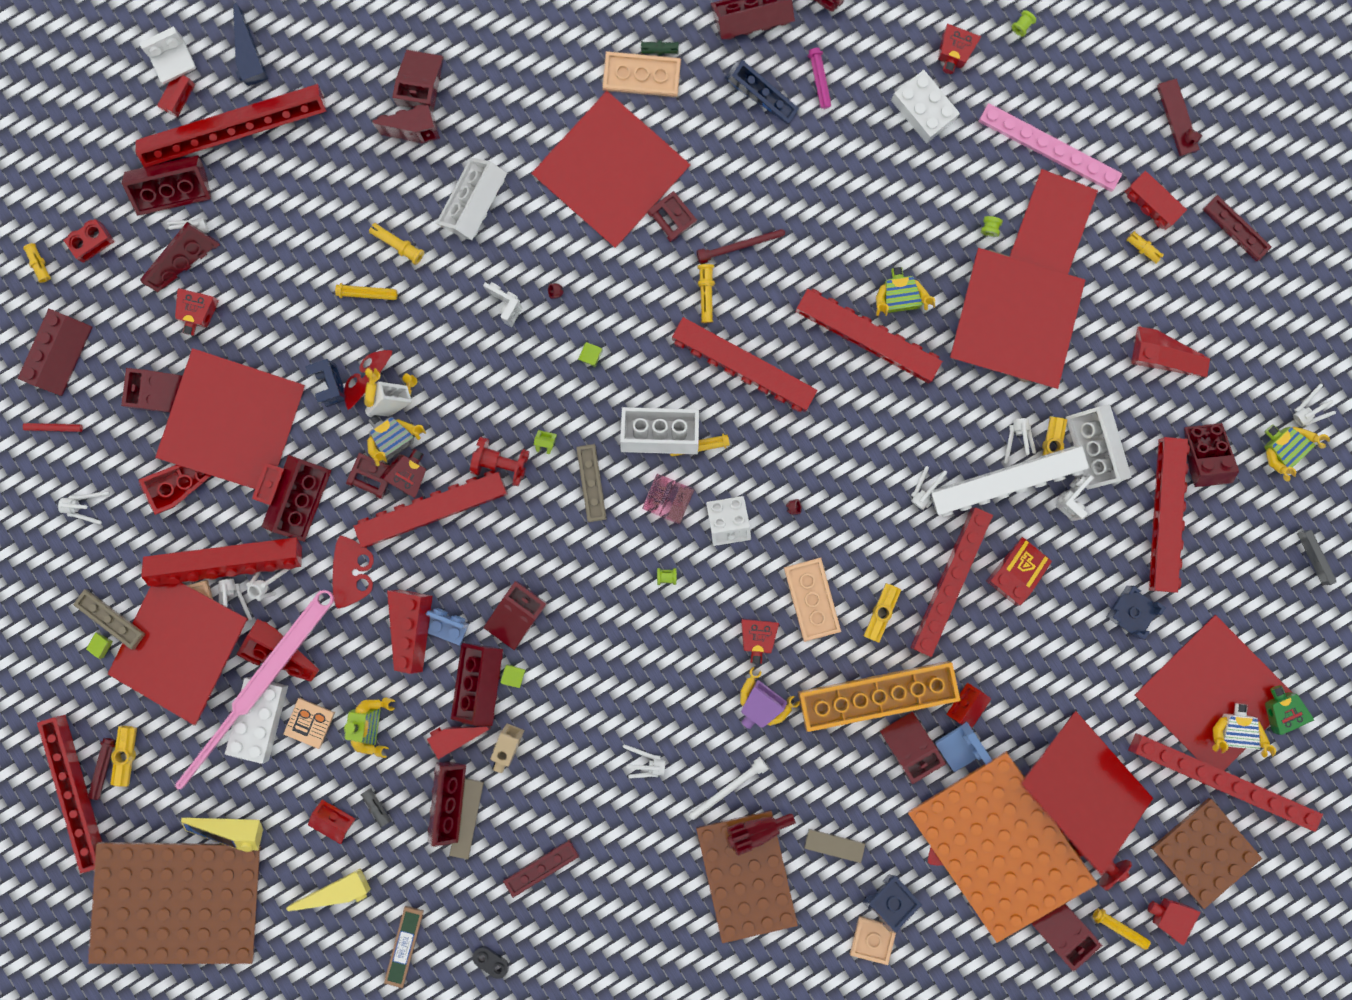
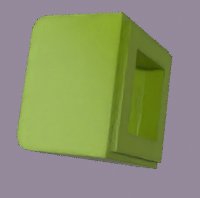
M586 342L578 360L596 367L603 349Z
M95 632L86 650L98 659L105 657L113 641Z
M507 664L500 683L520 688L525 669Z

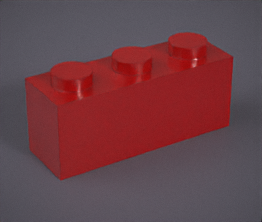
M1146 170L1124 191L1130 201L1137 203L1141 207V211L1153 218L1155 224L1164 230L1170 228L1187 211Z

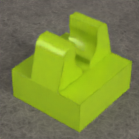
M538 430L534 439L536 451L539 452L541 447L547 448V454H550L556 442L557 434Z

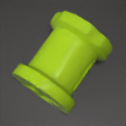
M1024 10L1019 20L1014 22L1011 28L1017 35L1024 37L1027 29L1036 23V17L1031 12Z
M657 568V585L661 583H673V585H676V568H673V570Z

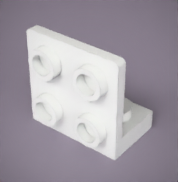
M174 26L139 43L142 50L151 59L162 84H166L196 69L183 37Z
M492 282L490 285L484 283L483 287L487 293L505 302L500 311V314H502L501 319L506 325L512 327L523 308L520 300L509 291L507 294L504 293L501 287Z
M1091 475L1075 478L1069 485L1071 487L1067 493L1064 491L1057 498L1059 502L1055 506L1071 521L1082 520L1088 514L1084 510L1085 507L1080 502L1074 501V499L1094 478Z
M743 496L706 503L713 546L751 540L750 524Z

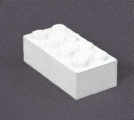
M622 407L621 452L698 454V409Z
M252 677L244 678L241 691ZM272 682L249 713L240 715L231 728L225 755L261 764L269 761L288 685Z

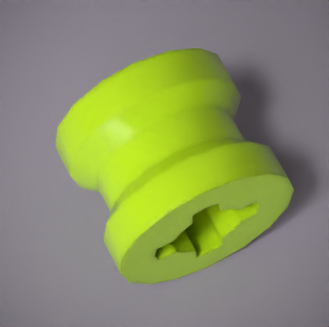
M985 216L981 234L999 237V227L1002 225L1003 220L993 216Z

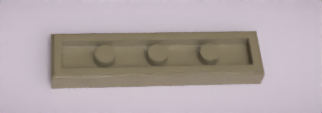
M596 445L576 447L587 521L607 520Z
M87 589L83 590L73 604L131 650H135L145 636L143 631Z
M465 778L458 843L451 844L449 856L469 859L484 785L483 781Z

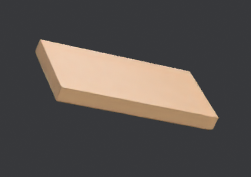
M606 52L603 91L678 97L681 58Z
M817 558L784 567L803 641L806 642L841 632L822 559Z

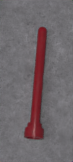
M780 229L713 250L702 248L696 250L700 265L706 264L713 257L783 237L785 231Z

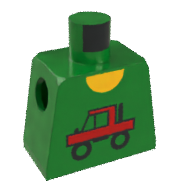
M1282 685L1270 689L1274 699L1267 701L1265 707L1273 733L1283 735L1314 721V718L1296 693H1285Z

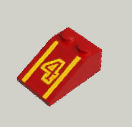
M1021 537L986 582L1014 605L1021 606L1032 593L1052 561L1025 538Z

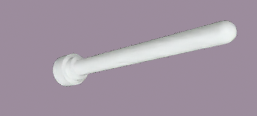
M758 757L754 760V764H752L749 770L689 814L690 819L694 820L755 774H763L769 770L763 759Z

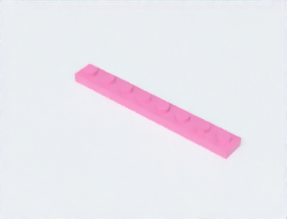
M990 103L987 104L978 121L1111 192L1115 189L1122 175L1119 171Z

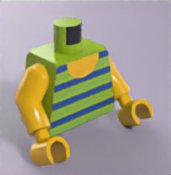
M902 267L891 269L893 279L886 280L884 285L880 286L876 295L877 316H879L881 311L887 316L888 313L920 309L923 305L922 303H924V310H928L929 304L935 308V298L930 296L919 281L914 280L913 276L904 277Z
M1273 424L1264 431L1271 439L1264 446L1268 465L1279 474H1283L1285 481H1290L1291 478L1287 474H1292L1296 477V470L1293 467L1315 446V442L1322 449L1326 448V445L1320 441L1326 440L1330 442L1328 435L1322 434L1318 436L1314 432L1298 427H1286L1279 431Z
M389 697L383 698L382 701L379 699L363 700L356 709L349 711L347 723L344 726L345 740L351 741L350 744L356 752L370 755L374 753L376 757L381 758L387 757L382 755V750L389 749L388 747L380 745L374 747V745H376L380 707L392 711L395 708L388 705L390 702H395V700Z

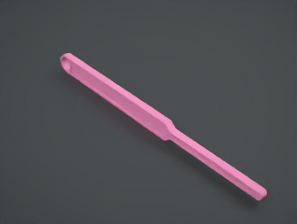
M322 590L316 594L232 703L231 714L176 783L177 789L185 787L240 715L249 713L332 606L334 596L330 591ZM322 593L329 594L331 600L328 605L320 604L319 596Z

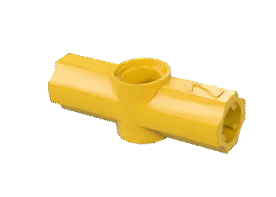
M1049 418L1046 439L1042 444V456L1064 449L1063 440L1067 419ZM1052 441H1055L1057 444L1055 451H1051L1049 448Z
M885 583L879 600L873 609V614L864 637L878 643L880 642L902 589ZM882 607L887 610V615L884 618L878 616V610Z
M118 726L116 747L111 756L113 769L110 785L118 787L129 786L132 762L136 757L134 746L137 728L134 726ZM122 752L126 754V760L121 758Z

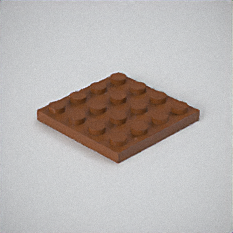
M1211 798L1206 799L1151 847L1203 909L1209 906L1262 860V857Z

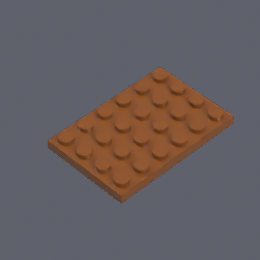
M771 810L696 827L722 943L798 926L778 836L739 856L736 855L733 848L729 847L727 842L729 835L727 827L750 820L767 817L773 818Z

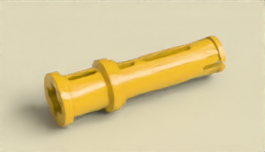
M377 223L372 224L374 229L370 227V234L398 250L400 256H405L412 260L414 265L421 261L424 256V250L415 248L408 240H401Z
M701 264L697 266L700 278L698 285L701 287V323H713L712 287L715 285V281H713L714 265Z

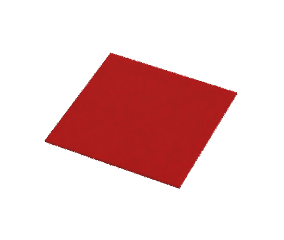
M606 91L531 174L616 248L691 164Z
M978 248L950 358L1058 389L1085 279Z
M192 348L155 458L256 489L265 462L277 467L279 466L305 385Z
M182 582L162 584L156 587L150 586L132 623L143 631L145 636L135 650H131L122 643L108 675L196 726L247 622V618Z
M1214 615L1135 696L1198 760L1224 771L1246 748L1228 747L1224 753H1222L1220 747L1217 751L1212 749L1215 744L1213 727L1222 718L1223 714H1234L1235 703L1247 704V716L1256 717L1265 730L1270 725L1265 703L1274 699L1270 689L1282 685L1285 693L1293 692L1217 615Z
M1077 711L1072 714L1020 783L1101 876L1153 800V797Z

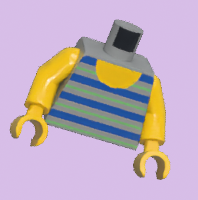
M374 415L369 419L373 429L370 430L367 440L368 453L375 460L376 466H380L379 461L382 460L383 463H386L412 445L414 436L417 440H420L419 434H426V431L422 425L415 426L399 419L395 420L393 417H389L383 422L378 415Z

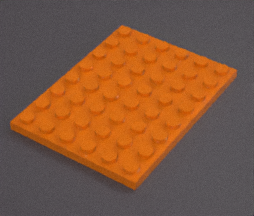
M1007 751L908 811L911 819L997 943L1098 885L1061 829L1020 784L1025 777Z

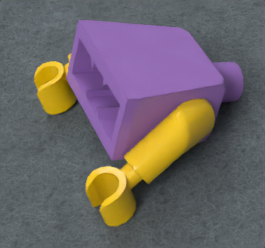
M754 667L751 668L749 672L750 678L746 679L740 695V704L743 706L741 712L746 716L742 720V724L746 728L751 729L755 723L763 728L766 725L771 726L783 722L791 713L792 707L796 708L800 705V701L792 705L791 700L795 696H790L785 701L759 680L755 682V679L760 677L761 670L758 676H754L752 674Z

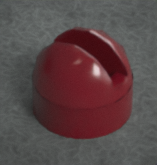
M1189 128L1186 132L1185 140L1193 145L1198 143L1203 135Z
M550 283L548 285L549 297L551 299L561 297L564 292L561 290L563 287L558 283Z
M799 499L790 500L786 504V507H789V510H787L789 514H801L802 506Z

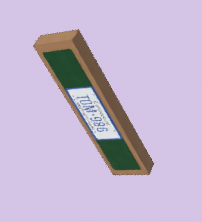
M409 906L404 907L384 984L399 988L404 987L424 910Z

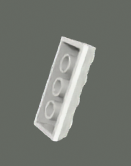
M470 157L436 224L460 237L473 240L478 233V228L482 221L486 218L487 211L494 202L499 188L503 185L507 173L491 161Z
M1110 404L1066 417L1074 446H1083L1089 469H1085V473L1082 475L1094 477L1086 486L1087 490L1132 478Z

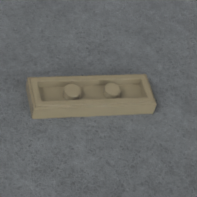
M808 829L804 849L861 863L866 844Z

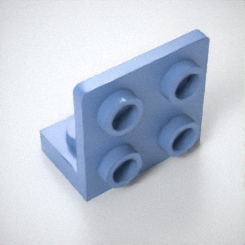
M439 608L427 611L426 615L430 616L428 634L460 646L469 626L465 622L466 619L457 615L450 617L447 615V611Z
M968 722L935 742V745L954 772L976 759H983L985 764L992 761Z

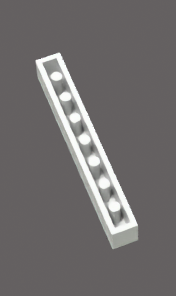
M1076 445L935 489L930 495L936 513L945 517L953 514V511L957 509L961 511L971 509V505L979 503V505L990 503L992 498L1003 499L1009 497V493L1015 491L1017 494L1026 492L1028 487L1034 485L1035 488L1045 486L1047 481L1053 479L1054 482L1066 479L1065 476L1073 474V476L1083 474L1085 469H1089L1083 446Z

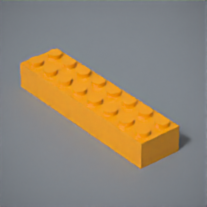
M949 661L798 691L805 730L807 732L960 701L953 663Z

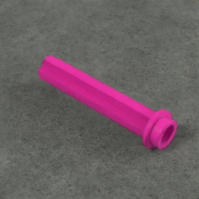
M813 48L809 50L808 58L811 59L820 108L827 109L831 107V101L821 57L823 52L820 51V48Z

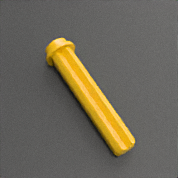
M343 283L336 285L335 295L339 296V298L346 296L397 300L398 295L396 289L343 285Z
M724 433L722 436L698 440V452L720 447L726 449V446H730L728 435H724ZM670 454V455H671V456H677V455H682V454Z
M1098 908L1093 913V919L1097 924L1102 923L1144 950L1149 948L1150 940L1106 914L1104 909Z

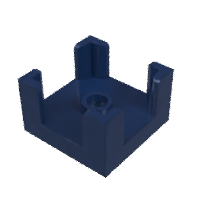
M324 359L305 366L308 375L315 374L317 380L325 378L326 385L329 388L315 394L319 404L324 403L325 407H329L345 401L344 385L337 365L334 362Z
M1127 585L1106 618L1137 639L1145 640L1150 633L1146 629L1156 615H1162L1166 607L1142 595L1141 590L1137 587Z
M888 874L883 880L885 883L874 896H867L863 904L884 922L883 926L888 931L896 933L922 904L896 875Z

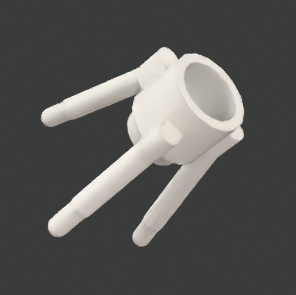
M204 218L167 222V225H173L168 227L169 230L181 229L186 222H189L204 233L209 232Z
M1319 384L1305 401L1294 409L1296 413L1293 414V418L1299 426L1307 427L1314 422L1336 414V411H1332L1315 417L1316 413L1331 405L1333 400L1324 403L1313 411L1309 407L1304 408L1323 387L1322 384Z
M1029 419L1013 420L1014 425H1010V434L1004 460L1005 464L1009 460L1014 432H1016L1017 436H1023L1026 455L1030 454L1029 443L1032 453H1036Z
M926 466L915 491L911 494L914 497L911 502L922 510L925 507L928 508L933 502L930 496L931 492L941 482L947 471H943L927 492L921 490L919 493L929 469Z
M99 492L78 496L70 495L69 498H61L58 503L59 512L67 513L69 517L102 524L100 520L75 513L79 509L88 508L87 505H80L77 500L106 496L110 493Z
M283 569L267 581L257 580L261 572H256L251 581L246 584L249 596L257 599V601L275 596L276 592L266 593L268 585L289 571V569Z
M234 579L218 581V603L227 607V596L234 595V591H236L248 620L251 621L252 617L240 591L239 584H235Z
M623 745V748L653 759V761H649V766L626 765L628 769L648 770L649 772L630 774L629 778L664 776L665 760H660L661 756L652 755L634 747Z

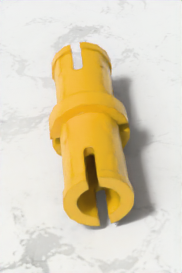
M1135 231L1126 239L1127 242L1139 250L1140 254L1146 255L1155 264L1164 256L1163 253L1151 245L1152 242L1146 241Z
M30 243L25 245L23 249L30 261V268H33L38 278V282L44 283L49 281L51 277L44 265V258H41L36 248V244Z

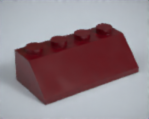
M721 0L711 3L721 39L729 40L737 35H749L753 31L768 30L773 26H784L789 24V22L795 21L792 0Z
M199 155L126 171L122 179L124 190L137 216L211 199L206 171Z
M48 308L17 379L63 396L93 327Z
M288 455L283 468L285 471L272 505H269L261 527L290 538L297 537L298 540L305 542L332 470Z
M461 643L451 713L452 720L473 726L493 725L503 649Z
M450 761L436 762L428 827V842L432 847L458 843L466 764Z

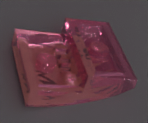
M657 474L642 509L680 525L694 489Z

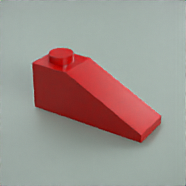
M460 726L446 727L443 730L439 727L430 732L431 737L427 741L437 759H440L485 733L491 727Z

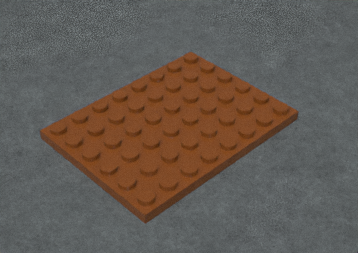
M98 842L96 844L88 964H253L261 844L259 850L245 852L224 844Z

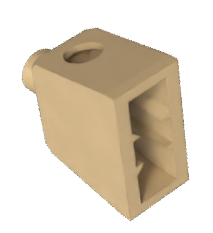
M508 723L505 725L491 756V760L494 761L492 767L494 771L503 773L505 766L509 767L525 730Z

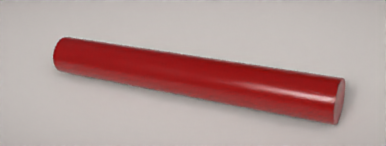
M23 423V430L82 432L83 425Z

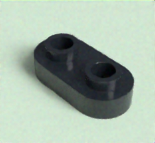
M486 946L478 947L475 950L473 962L477 967L496 979L506 976L509 970V963L505 958ZM484 955L486 960L481 961L479 956ZM500 966L502 971H496L495 967Z

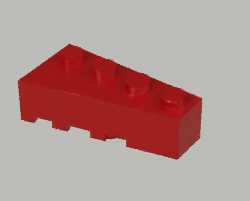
M387 590L394 671L409 674L423 672L430 616L426 614L427 611L431 610L433 596L405 590Z

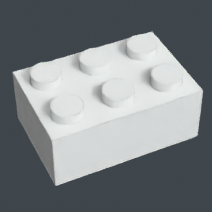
M925 70L921 71L897 90L891 99L926 144L956 121L960 114Z

